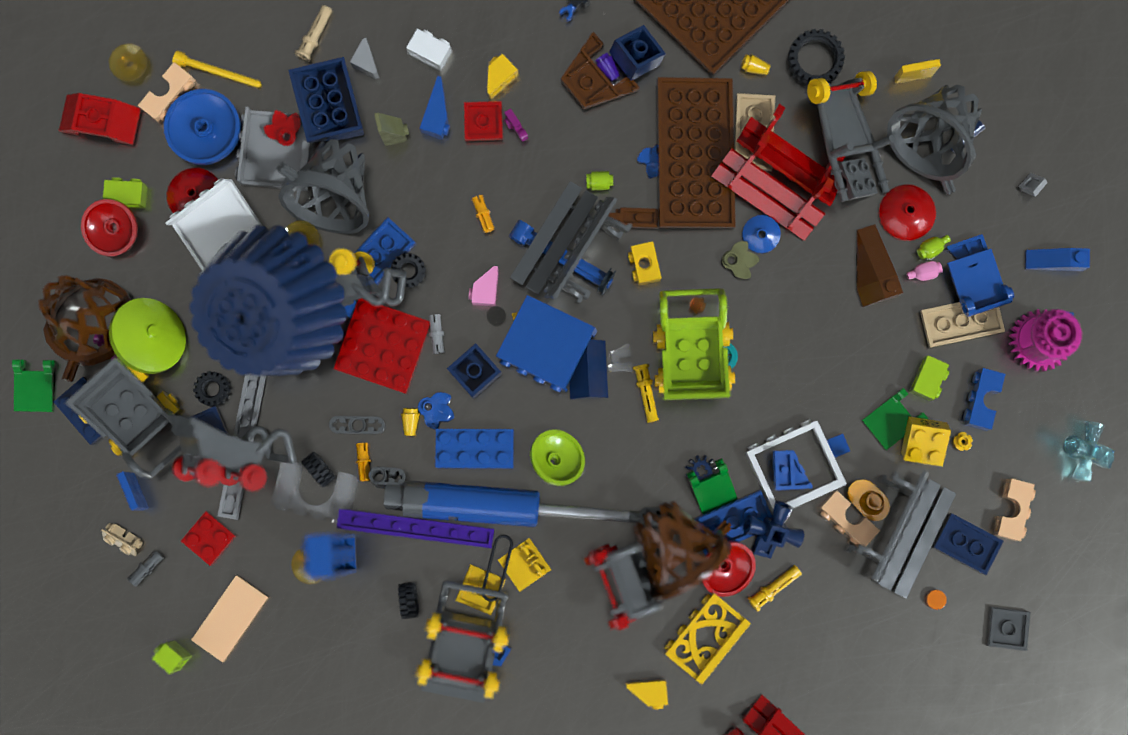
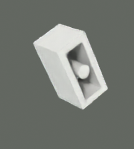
M417 29L407 46L408 54L440 71L452 52L449 42L442 38L439 40L434 38L433 34L427 30L421 31Z

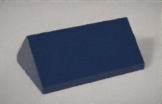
M589 341L569 381L570 400L608 398L606 341Z

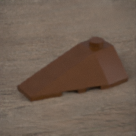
M876 225L856 230V290L862 308L903 294L897 273Z

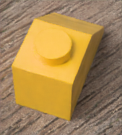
M503 53L499 57L495 56L489 62L487 94L490 100L518 76V69Z
M665 679L626 682L627 689L648 707L652 706V709H663L664 705H668Z

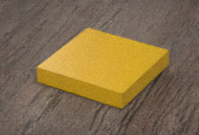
M940 59L902 65L894 77L895 84L932 77L941 66Z
M470 564L462 584L482 588L486 570ZM489 572L485 589L498 591L502 577ZM459 590L455 600L489 615H492L497 600H485L482 594ZM485 595L487 598H495L494 596Z

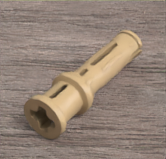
M321 6L308 34L302 37L303 42L299 49L295 51V55L302 60L310 61L313 49L318 46L317 40L333 12L329 7Z

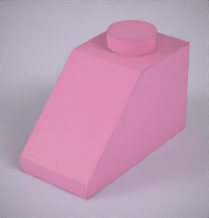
M493 266L473 283V288L469 289V300H472L473 305L496 307L498 266Z

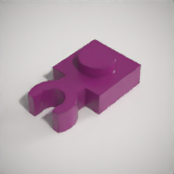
M511 108L505 111L504 122L509 129L513 128L522 142L527 140L528 134Z

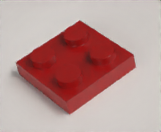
M502 101L464 102L465 141L503 140Z
M205 511L181 542L209 566H212L236 535L208 511Z

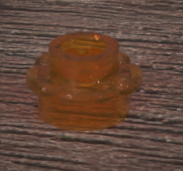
M696 296L693 298L689 310L693 311L695 315L704 311L706 306L704 298Z

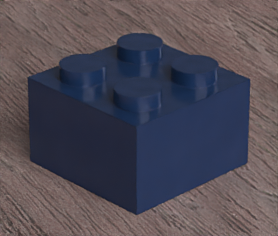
M644 25L615 39L609 50L611 56L630 81L658 67L666 55Z
M476 343L447 368L473 399L502 375L498 367Z

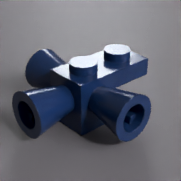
M775 501L772 518L765 516L764 521L752 515H748L745 518L743 532L745 534H758L752 548L753 554L771 559L776 546L783 548L785 542L796 548L802 545L804 530L788 528L784 523L794 509L791 505L782 501Z

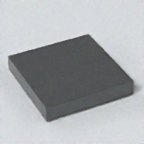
M990 607L986 646L1027 651L1031 612Z

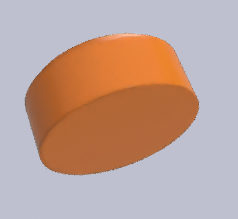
M931 590L927 593L926 603L930 608L939 610L946 605L947 599L942 591Z

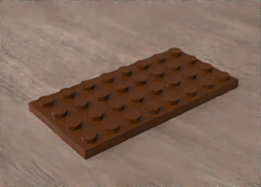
M658 77L659 228H735V192L712 177L720 163L734 171V169L722 162L730 149H734L733 78Z

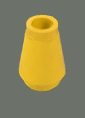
M746 54L742 61L741 69L749 73L767 75L770 70V64H767L753 54Z
M403 408L401 419L404 435L406 436L416 435L420 415L418 408Z

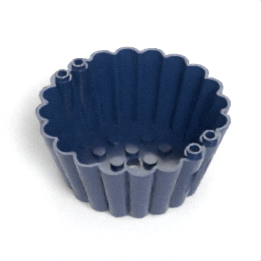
M256 225L249 232H238L229 243L224 244L199 275L198 282L192 289V297L194 299L189 306L190 312L194 316L191 323L193 329L198 332L200 345L206 347L210 358L219 360L224 369H234L239 375H298L304 370L318 368L320 360L329 359L334 353L333 344L340 342L343 338V330L340 324L344 323L347 317L346 309L341 304L345 297V291L342 285L335 281L337 278L336 268L330 262L324 261V254L320 247L314 244L308 245L307 239L303 234L299 232L289 234L280 225H275L269 230L263 225ZM239 313H244L243 316L245 317L246 323H243L240 320Z

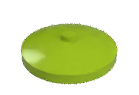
M137 298L128 301L115 312L110 322L109 339L115 354L126 366L135 371L146 374L160 373L175 365L183 355L186 345L183 324L170 307L158 300Z

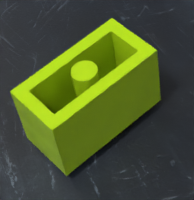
M121 178L104 180L103 199H114L130 208H146L147 185L142 180L130 179V181H123Z
M929 355L925 356L909 392L928 401L938 398L942 391L941 383L947 379L950 372L947 370L949 364Z
M171 641L165 644L161 643L155 649V656L152 659L166 672L172 674L180 671L192 655L176 641Z

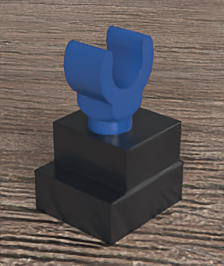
M567 0L569 5L562 8L559 14L561 16L564 12H568L569 16L566 18L568 22L572 19L574 10L578 12L582 6L586 9L590 4V0Z

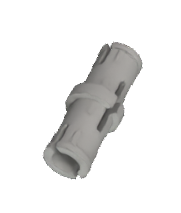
M441 314L429 315L431 330L429 337L432 339V353H445Z

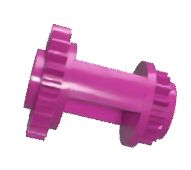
M1037 309L1034 311V314L1032 311H1029L1027 316L1021 315V321H1015L1018 327H1011V330L1015 333L1008 336L1013 339L1008 344L1014 346V349L1010 352H1017L1014 359L1021 358L1020 365L1027 363V369L1034 366V371H1039L1041 367L1042 372L1047 371V368L1052 370L1055 369V365H1062L1060 360H1067V357L1077 350L1081 343L1082 330L1077 319L1067 311L1059 309L1047 311L1045 309L1040 313V310Z

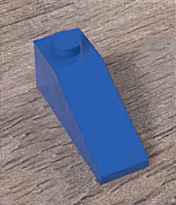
M437 76L419 129L422 134L443 140L444 135H448L450 124H448L443 81L440 76Z
M1090 249L1025 250V269L1084 271L1090 268Z

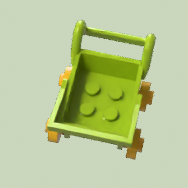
M715 288L660 291V324H656L657 331H653V343L657 342V349H665L666 342V350H662L663 368H658V375H655V386H659V393H664V400L730 398L732 384H735V372H731V365H728L727 347L730 346V340H733V328H729V321L727 322V297L725 290ZM718 295L719 317L668 319L667 297Z

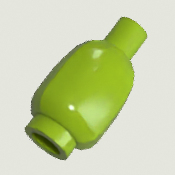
M948 235L942 238L937 236L931 237L920 244L917 254L922 260L924 258L931 259L944 250L945 244L950 242L951 239Z

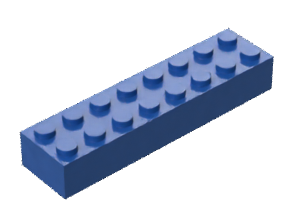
M355 534L306 536V540H303V553H306L307 561L303 564L304 574H307V579L333 578L357 573Z

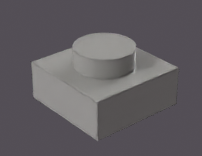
M1030 173L1019 185V188L1022 192L1036 197L1047 184V181L1044 177Z

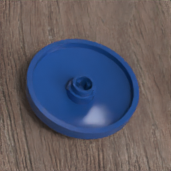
M209 89L192 90L178 97L169 107L164 120V134L170 148L181 159L197 165L213 164L228 156L237 145L241 131V121L235 106L221 93Z

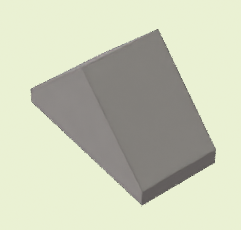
M364 38L350 63L353 68L374 79H378L379 75L369 43Z

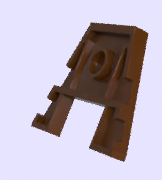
M595 32L591 33L585 45L582 46L576 58L561 77V82L583 109L636 92L640 88L634 80L630 81L627 76L613 86L590 57L604 47V43Z

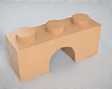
M175 62L162 76L170 85L168 93L164 96H156L149 91L138 104L145 113L159 124L165 120L166 113L172 103L184 93L191 91L196 82L189 73Z
M1006 479L1002 498L1013 502L1015 512L1009 518L997 516L993 535L1013 541H1021L1025 537L1026 519L1028 520L1031 514L1029 506L1036 493L1034 484L1016 479Z
M833 491L819 507L822 511L820 514L827 521L831 519L836 524L835 528L841 534L846 533L850 537L849 541L855 547L857 545L866 547L880 530L866 517H862L854 525L850 524L845 518V512L851 503L838 491Z

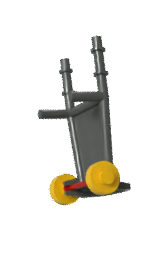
M871 71L859 72L854 79H849L831 87L830 83L824 78L812 79L807 86V90H805V95H808L809 100L818 105L827 155L832 169L831 175L834 176L838 189L836 193H839L841 202L848 201L849 199L846 192L848 189L845 188L841 175L842 170H840L837 162L839 157L870 152L874 163L872 166L875 167L879 180L878 185L881 186L882 193L890 191L887 183L889 180L886 179L882 166L884 162H881L878 149L893 143L895 137L890 135L876 142L874 141L857 94L869 96L875 92L877 80Z

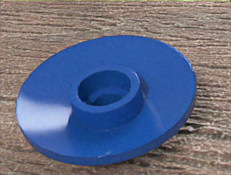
M757 215L746 222L742 236L743 241L748 242L750 250L757 253H766L777 246L781 232L778 223L773 218L766 215ZM761 230L765 231V237L763 238L758 236Z

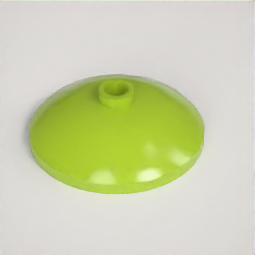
M548 430L541 433L532 443L530 450L531 463L536 473L544 481L552 485L565 486L573 483L581 476L585 466V456L581 445L573 436L561 430Z

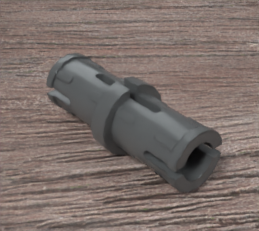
M154 550L147 559L138 564L139 567L127 580L137 587L148 574L152 573L154 567L164 557Z

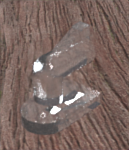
M626 344L620 349L612 350L610 353L612 364L607 366L608 371L633 372L632 362L620 363L619 358L631 357L630 344Z

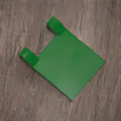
M12 360L14 371V411L53 412L55 360H43L44 371H24L25 360Z
M904 388L862 420L885 450H888L905 436L908 418L912 417L900 402V400L908 395ZM924 412L916 416V418L928 419Z
M722 458L715 461L719 473L699 481L694 471L686 473L702 515L738 499L728 473V468Z

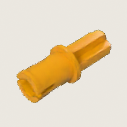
M479 195V198L477 196L473 197L472 202L477 212L476 217L479 218L483 231L485 233L493 231L494 226L489 215L491 212L486 207L483 195Z
M357 443L356 464H358L359 480L362 482L370 481L369 463L371 460H369L368 443Z

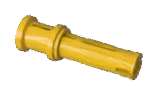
M649 363L632 367L637 377L636 386L640 387L647 423L659 420L651 388L653 379H650Z
M793 565L767 587L762 586L760 591L754 596H749L747 598L749 603L759 612L764 604L768 601L772 602L778 592L801 576L802 573L796 565Z

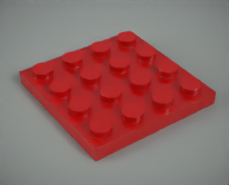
M363 298L358 299L334 370L407 394L430 329V321L383 305H372Z

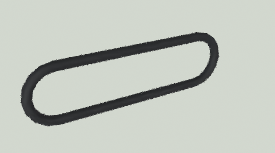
M500 535L494 541L482 588L486 586L497 541L500 538H507L510 542V547L498 591L501 592L513 547L512 539L507 535ZM482 594L483 598L487 601H495L499 598L495 597L491 599L487 598L484 594Z

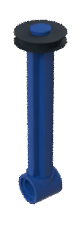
M518 220L509 237L520 245L525 246L527 244L530 246L537 233L534 232L532 226ZM549 241L542 254L546 255L553 244L552 241ZM565 250L564 254L558 262L561 265H564V263L566 262L564 256L568 252L567 250ZM583 259L579 261L574 269L575 273L598 285L597 293L601 291L602 295L609 289L616 274V271L614 273L611 271L612 268L606 273Z

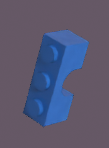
M981 368L978 372L974 373L973 383L975 384L968 396L970 404L969 408L964 412V425L985 431L992 430L996 411L988 409L983 399L987 392L1001 393L1006 374L986 368Z

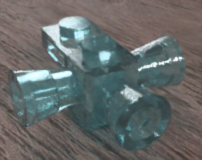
M1085 421V440H1081L1075 435L1065 439L1063 444L1064 451L1070 454V458L1079 461L1072 476L1073 479L1092 482V463L1102 468L1111 469L1115 450L1097 443L1105 425Z

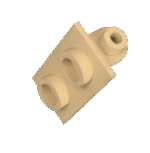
M109 523L106 526L107 531L101 530L103 540L106 543L117 545L127 555L132 554L136 556V548L139 549L143 544L140 538L130 532L124 538L123 534L126 530L115 523Z

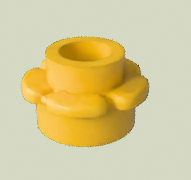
M960 432L954 437L953 442L959 451H967L972 447L973 439L966 432Z

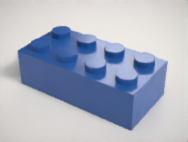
M436 429L435 468L514 469V429Z

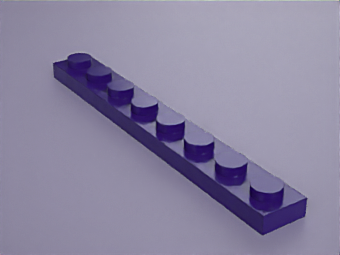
M339 509L336 527L345 530L492 548L494 529L346 509Z

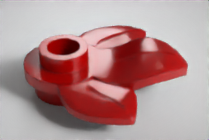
M275 110L272 124L264 126L265 134L270 139L278 140L283 146H290L295 142V133L300 129V117L296 112L288 117L283 112ZM285 134L290 135L288 140H284Z

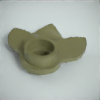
M745 241L737 242L730 251L725 252L722 256L723 266L732 270L733 274L740 279L751 278L749 268L755 266L760 260L757 255L747 251L748 242ZM732 257L734 259V263H729L728 258Z

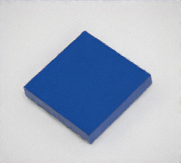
M123 471L117 474L130 509L138 511L148 509L149 507L135 473Z

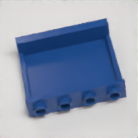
M527 295L496 357L500 360L499 363L505 367L510 368V366L517 368L516 372L524 376L528 373L534 376L533 380L540 384L546 382L551 385V389L559 393L561 390L567 392L568 389L566 387L591 337H595L597 329Z

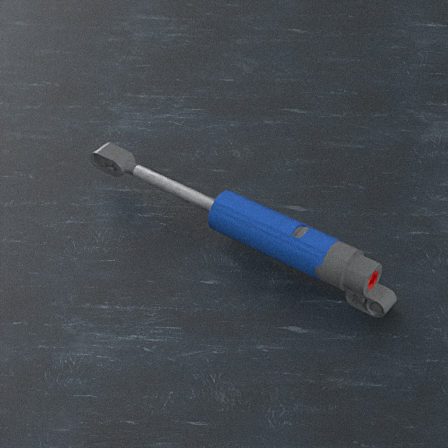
M374 467L369 472V479L372 485L377 488H385V509L402 510L403 517L536 527L539 515L640 522L643 526H645L643 516L649 511L661 516L660 508L646 507L641 511L540 504V493L535 490L408 481L404 471L399 468ZM376 474H383L382 480H374ZM400 475L401 479H399L398 482H395L394 479H396L397 476ZM652 520V528L659 529L658 523Z

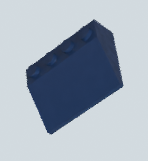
M344 57L288 70L307 143L329 141L330 139L341 140L364 135Z

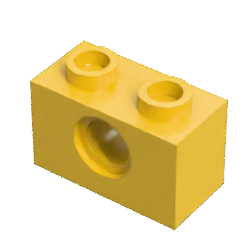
M654 242L631 246L628 258L629 262L634 265L635 270H632L634 282L637 281L638 286L661 281L662 277ZM646 260L649 263V267L641 268L639 262Z

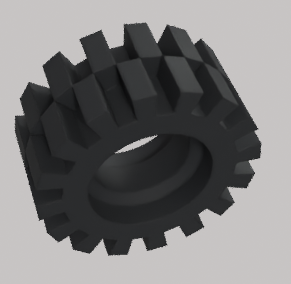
M403 253L397 256L392 262L391 269L401 270L402 265L405 263H411L415 267V274L410 278H406L405 287L410 288L421 283L426 271L421 258L412 253ZM392 277L398 284V277Z
M207 371V373H202L201 377L198 376L196 378L197 382H194L195 389H193V392H195L196 395L194 396L200 403L214 407L225 403V399L229 398L228 393H231V389H229L230 383L222 374L215 371ZM209 382H216L219 386V391L215 396H208L205 392V387Z
M314 451L301 461L309 474L323 488L336 478L327 464Z
M415 582L398 584L401 618H418L419 608Z

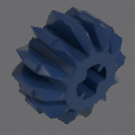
M696 455V462L693 459L689 460V463L693 466H685V469L694 471L699 481L717 474L712 472V470L717 469V466H710L714 460L710 459L706 462L707 455L702 457V461L699 455ZM700 466H703V470L706 471V474H702V476H699V472L696 471L697 468H701Z

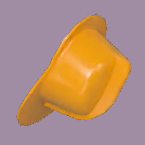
M864 479L856 480L850 485L848 490L849 500L867 519L881 521L886 518L890 511V503L883 491L871 481Z

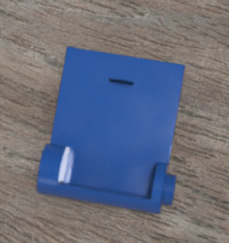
M992 249L947 263L966 317L1012 303V298H1014L1013 289L1006 284L1003 285Z

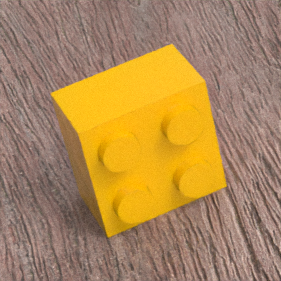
M909 417L901 449L904 461L943 467L951 433L948 423Z

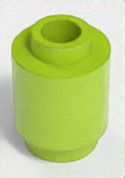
M591 171V173L586 174L587 189H592V191L610 190V186H613V174L609 175V171Z

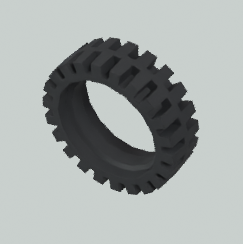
M816 29L807 30L800 34L792 43L787 63L790 73H793L792 76L795 79L797 78L799 83L803 82L805 86H808L809 82L816 78H824L828 83H831L841 72L845 60L844 47H841L842 43L840 40L837 41L835 35H830L831 32H824V29H819V31H816ZM811 41H820L829 46L834 55V64L827 73L811 75L800 67L798 52L804 44Z

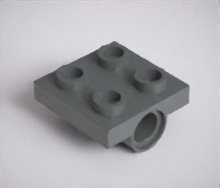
M865 158L838 163L840 170H842L841 175L845 188L848 189L846 192L849 200L873 196L878 193Z

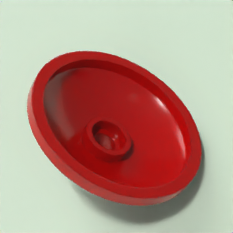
M188 168L179 172L171 180L167 189V203L171 212L182 211L186 203L198 199L201 192L213 188L214 183L219 179L213 173L203 168ZM191 190H195V194L193 196L189 195V192Z
M909 184L896 186L887 192L880 202V223L889 235L898 240H917L927 234L934 225L936 218L934 201L925 190L918 186ZM907 207H911L913 213H909Z
M114 199L96 201L85 210L81 220L83 238L87 245L98 254L104 256L123 254L132 247L136 240L138 232L136 218L133 212L120 201ZM113 223L117 226L116 230L112 227Z
M729 541L732 548L724 564L702 581L704 587L710 593H715L721 597L732 596L742 591L752 580L756 568L755 557L752 551L740 542Z

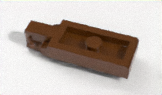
M620 207V209H615V213L608 214L609 217L624 225L632 224L631 228H658V209Z

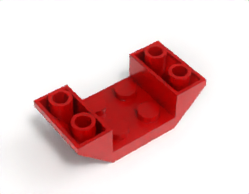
M82 93L66 95L59 132L74 135L85 133L111 138L114 142L133 145L141 109L116 99Z

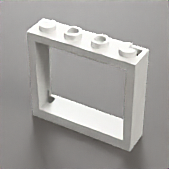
M811 419L800 424L801 428L794 430L793 427L783 431V436L779 438L776 435L765 439V444L759 446V443L749 446V451L745 452L772 514L775 498L755 454L811 429L814 430L836 480L785 503L795 508L847 484L818 421L812 422Z

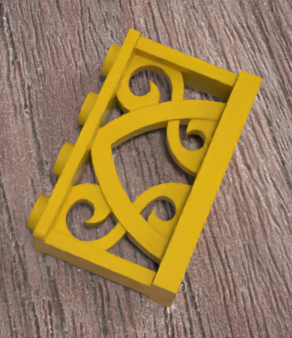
M715 593L707 594L702 599L701 603L703 605L700 609H694L688 617L691 619L688 624H682L676 632L678 636L675 640L670 639L664 647L666 649L664 654L701 685L751 624ZM717 604L721 607L722 616L720 619H716L718 615L716 610L713 615L708 613L711 605ZM727 611L739 620L737 625L725 621ZM702 614L706 618V620L697 621ZM707 626H717L715 629V639L720 645L719 648L705 646L697 650L696 630ZM721 627H724L722 632L725 631L727 633L725 638L719 637ZM688 632H689V641L683 639ZM683 644L685 645V650L682 653L691 651L692 655L687 658H679L676 655V648ZM703 651H709L710 657L706 659L704 654L701 657L699 654ZM694 659L700 671L696 674L684 663Z

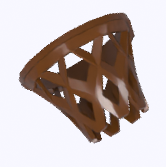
M64 275L58 277V282L47 283L43 288L44 298L39 299V308L46 319L43 329L45 340L55 354L67 361L62 380L73 382L79 365H96L111 359L115 355L109 340V329H107L105 316L112 312L115 313L121 306L131 301V298L123 288L107 279L95 278L84 281L77 277ZM84 287L86 291L83 292V298L89 308H79L76 311L77 321L63 318L59 323L56 322L57 310L65 299ZM55 289V293L51 295L50 290ZM107 291L118 296L120 301L112 304L104 297L105 292ZM92 296L103 299L107 305L97 306ZM85 315H95L99 327L86 325ZM67 326L78 330V340L69 334ZM90 335H103L104 344L98 349L87 345ZM70 339L78 344L77 352L70 351L63 342Z
M673 500L670 504L665 502L659 505L661 516L652 511L646 513L643 516L645 526L640 522H636L633 532L642 546L641 550L647 566L651 597L657 601L673 598L698 585L715 572L729 556L732 548L725 537L731 530L730 527L732 525L723 520L711 531L689 516ZM668 512L671 513L673 520L669 518ZM652 520L658 523L660 533L652 528ZM674 534L680 535L682 546L672 541ZM656 548H660V558L655 554ZM707 548L710 556L707 558L697 553ZM686 560L687 574L681 577L673 569ZM693 560L701 562L702 564L693 570ZM669 575H671L676 580L671 583H668Z

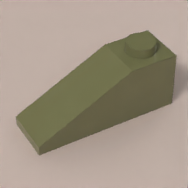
M374 113L378 132L385 146L407 141L406 135H409L407 123L403 124L402 119L398 117Z

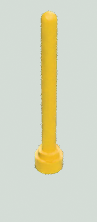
M178 50L174 53L172 64L175 62L180 67L191 66L256 88L261 86L259 80L190 59L184 52Z

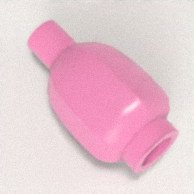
M939 261L920 263L913 271L906 272L907 279L916 278L921 281L938 277L939 273H942V265Z

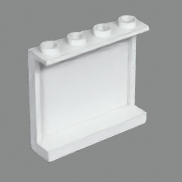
M221 178L217 180L213 188L201 192L198 199L186 203L182 211L170 215V220L165 222L166 225L173 226L202 271L221 247L229 243L238 232H249L254 226L262 225L232 179Z

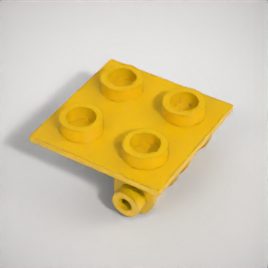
M528 538L511 551L506 573L520 592L548 573L551 568L531 539ZM508 553L498 559L503 569Z

